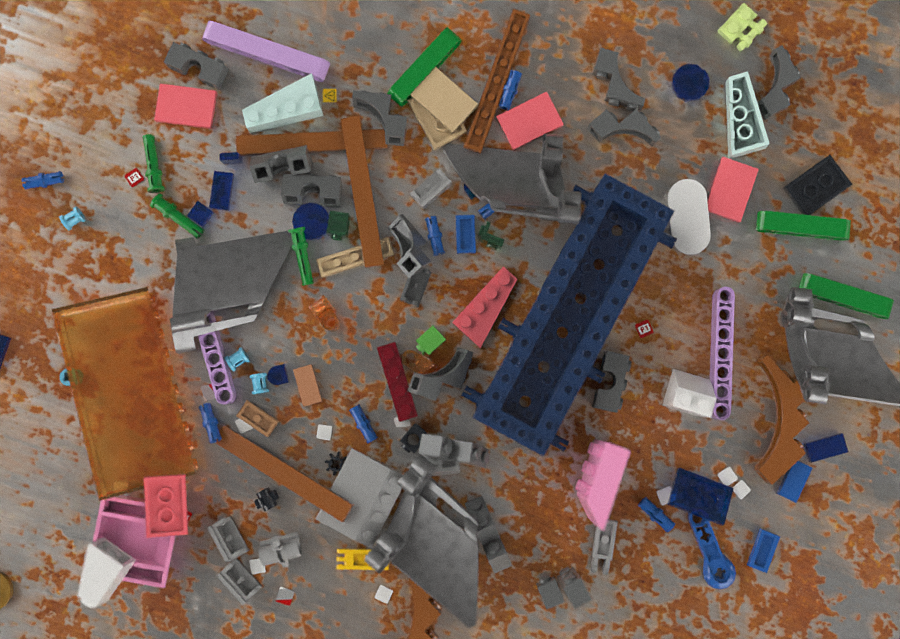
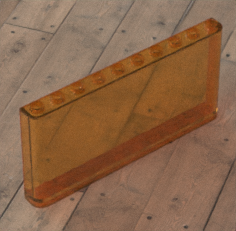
M148 287L52 309L99 501L144 489V477L186 474V477L195 475V470H199L197 459H192L191 451H194L192 440H187L186 433L189 432L187 421H182L181 414L184 413L182 402L178 403L176 395H179L177 383L173 384L171 377L175 376L172 365L168 366L166 358H170L168 347H163L162 340L165 339L163 328H158L157 321H161L158 310L153 309L152 303L156 302L153 291L149 292Z

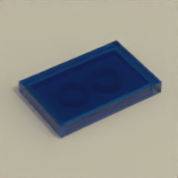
M678 468L667 505L722 526L725 525L734 488Z

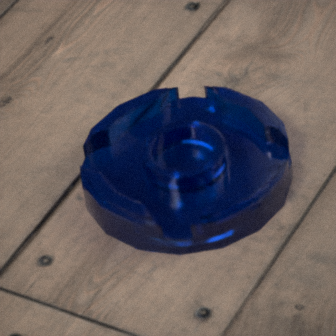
M686 64L674 73L671 87L673 93L679 99L685 102H694L706 94L710 79L708 73L700 68V66Z
M311 202L297 208L292 219L293 228L305 227V239L309 241L319 240L324 237L331 223L326 209L318 203Z

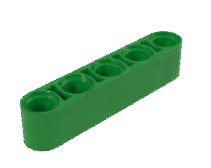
M446 27L392 85L387 94L391 95V99L400 107L405 106L408 100L412 98L410 94L435 67L438 69L459 47L462 39L450 28Z
M774 211L757 212V232L847 241L850 239L851 220Z
M803 273L799 288L812 289V298L881 319H889L894 300L809 273Z

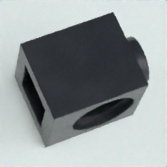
M415 422L401 438V447L408 453L411 451L415 453L420 448L422 434H429ZM409 435H418L419 442L416 445L410 444L408 441Z

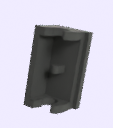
M425 268L417 275L408 278L400 301L419 308L432 272Z

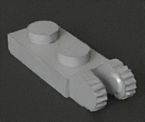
M607 519L604 530L596 526L591 572L596 573L598 558L604 559L603 574L608 575L610 560L613 557L618 521Z

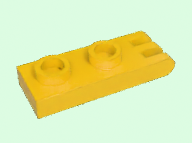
M338 548L337 553L344 554V556H337L336 561H344V564H337L336 569L374 570L364 561L371 549Z

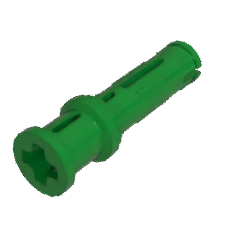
M143 135L142 139L147 164L145 176L148 177L149 184L147 191L149 193H160L165 191V187L162 185L161 178L163 172L159 169L155 135Z
M161 193L152 199L150 203L151 208H156L160 211L164 218H171L196 239H199L201 235L195 230L201 234L204 233L205 230L178 211L177 206L165 200Z
M305 227L288 230L292 237V249L296 251L302 286L314 284L307 253L309 244L305 239Z

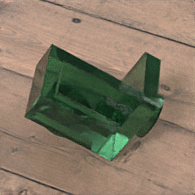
M487 221L486 226L482 225L478 234L481 236L480 242L487 244L486 247L489 249H501L505 240L487 233L491 222Z

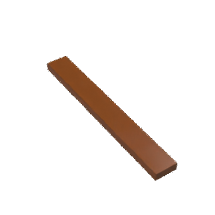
M516 9L512 10L463 147L479 154L482 153L504 92L503 88L509 78L529 22L530 14Z
M360 116L342 118L341 124L365 268L384 265Z
M384 129L362 130L365 150L388 149V144H385ZM343 131L236 136V154L238 156L262 155L307 145L309 153L346 151Z
M223 426L220 431L222 440L218 441L216 439V444L337 520L345 521L353 507L352 503L228 426Z

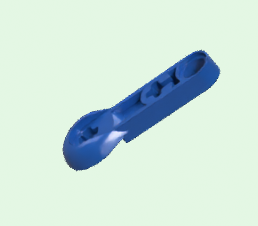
M697 508L692 509L688 513V521L704 559V579L712 588L726 589L735 581V566L721 552L706 513ZM696 512L702 514V520L699 523H695L692 519ZM696 527H702L705 533H709L706 541L700 539L703 533L699 528L696 530ZM718 568L724 570V572L721 573L722 577H719L717 575L715 576V573H717Z

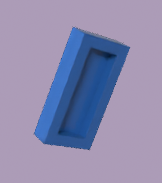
M456 215L457 254L476 253L475 215Z
M800 461L796 462L786 472L776 494L797 503L812 471V467Z
M759 529L747 565L767 573L780 536Z

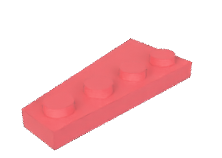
M503 266L452 322L479 348L483 345L517 278Z

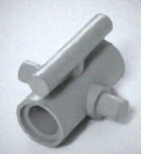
M299 532L279 537L274 536L271 539L260 541L259 558L262 566L279 562L286 568L290 565L289 559L301 557L302 549L299 541Z

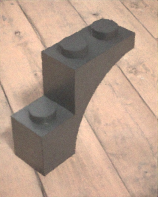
M783 45L777 47L770 54L774 65V81L769 93L758 102V107L764 120L782 112L791 105L789 97L783 92V89L795 84L801 78L799 69L793 65L790 54L784 49Z
M600 48L592 75L600 80H610L604 101L608 102L611 106L617 107L620 105L626 107L629 111L636 109L640 111L644 106L646 98L633 93L622 81L618 70L619 52Z
M353 90V107L363 109L379 120L385 131V144L404 146L407 117L399 114L390 115L391 95L382 92L371 93L364 90Z
M606 109L587 127L588 131L598 142L613 135L629 134L643 139L652 147L661 139L659 130L655 126H651L647 122L648 119L645 114L637 109L620 123H618L616 115Z
M401 214L387 228L394 235L400 247L401 259L396 264L408 278H411L420 273L431 261L421 250L427 241L409 220Z
M457 348L452 359L440 370L429 374L414 372L408 391L436 401L441 392L442 383L461 389L474 352Z
M422 434L418 454L486 468V464L489 461V449L472 442L455 441L442 436Z
M483 496L464 503L467 511L478 520L477 535L494 574L512 566Z

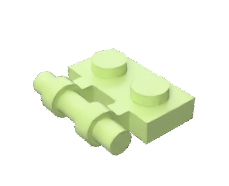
M743 3L717 32L730 44L735 39L738 40L740 43L736 47L739 51H743L745 47H749L752 44V40L764 31L763 28L767 25V22L761 19L758 23H755L753 20L757 14ZM746 27L749 28L751 31L744 35L742 32Z

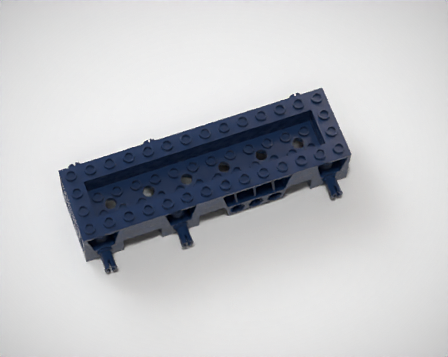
M607 174L603 175L594 191L589 192L577 184L574 186L572 191L581 192V201L585 202L586 205L579 224H576L573 232L564 244L523 323L517 326L503 317L498 329L512 335L513 341L487 390L481 394L467 385L464 390L471 393V395L464 391L461 395L476 404L477 407L472 416L474 419L543 457L550 445L560 449L562 452L565 451L566 447L559 443L561 442L568 446L569 440L556 435L585 378L589 377L599 384L603 380L600 377H604L605 372L592 365L657 243L660 242L672 249L675 244L674 242L677 241L676 237L664 232L675 210ZM613 226L621 228L622 233L620 236H615L612 233ZM597 259L601 260L604 264L601 270L594 268L593 263ZM582 293L585 296L586 300L583 304L576 302V294ZM564 327L567 330L565 338L558 337V328ZM542 361L547 362L549 365V370L546 373L538 369V365ZM522 396L530 398L531 403L528 407L520 405V398Z

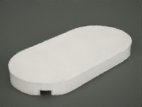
M683 179L675 183L668 194V206L675 210L670 219L671 236L677 238L674 246L678 251L686 255H696L707 247L711 238L707 193L703 185L698 181Z

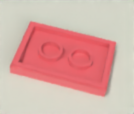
M160 84L154 120L161 123L212 129L217 92L215 90Z
M547 92L496 116L513 151L564 125Z
M722 157L707 198L708 212L740 223L759 169Z
M186 474L144 477L146 538L188 535Z

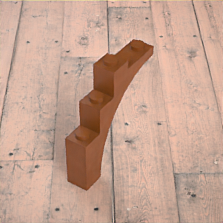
M761 355L756 361L764 370L772 385L776 399L777 419L771 444L764 457L753 469L767 484L773 485L806 454L802 449L804 446L801 442L793 438L809 424V421L806 419L807 415L801 409H797L805 401L797 378L791 380V375L779 368L778 362L773 356Z
M409 578L413 591L414 615L407 639H438V635L432 629L428 630L427 628L441 615V605L435 599L431 600V596Z

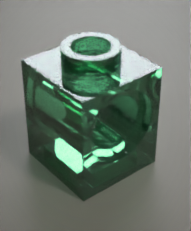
M330 211L327 234L331 236L332 240L342 241V238H348L351 218L349 213Z

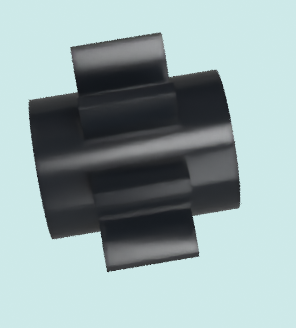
M340 451L335 457L330 453L331 459L324 461L329 466L326 471L332 470L333 476L337 474V471L341 470L347 456L341 457ZM333 459L341 461L339 464L340 468L338 466L333 467Z
M268 487L256 493L258 499L254 503L257 509L263 508L265 512L278 505L276 500L280 497L276 489L271 491Z

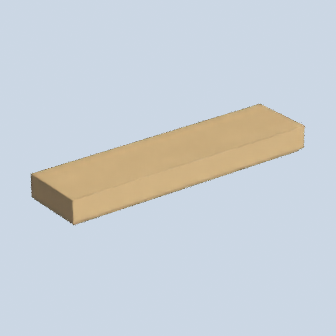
M389 236L380 239L383 259L394 256ZM360 245L316 259L321 277H328L364 265L362 246Z

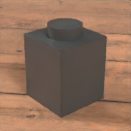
M548 575L539 579L536 585L546 609L565 602L554 576L550 577Z

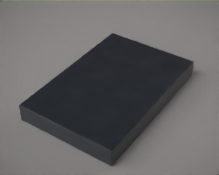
M828 155L783 187V189L803 215H811L853 184L832 156Z

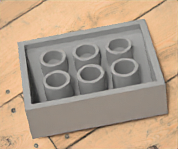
M351 448L330 490L352 503L353 507L344 522L337 520L321 509L316 520L372 548L402 489L398 485V481L404 473Z

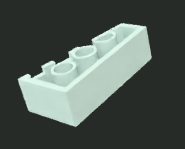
M748 71L730 76L726 81L728 158L732 159L766 149L770 143Z
M312 73L242 109L246 128L251 134L324 116Z

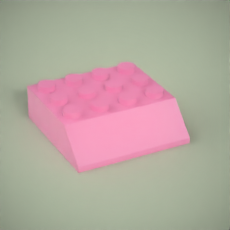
M595 439L594 443L591 442L589 445L588 453L590 455L588 461L585 460L582 465L581 471L584 473L582 479H578L575 490H577L576 494L588 519L598 528L604 530L630 451Z
M114 493L102 495L93 541L105 537L136 559L122 581L165 588L175 536L146 538L145 499Z

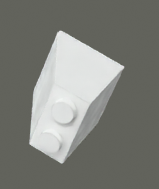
M673 369L663 406L695 416L711 418L716 402L711 380Z
M105 537L93 541L87 546L78 597L88 607L96 608L108 601L136 561V559Z

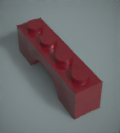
M392 342L377 347L399 422L417 417L418 412L412 393L408 391L409 384L397 343Z

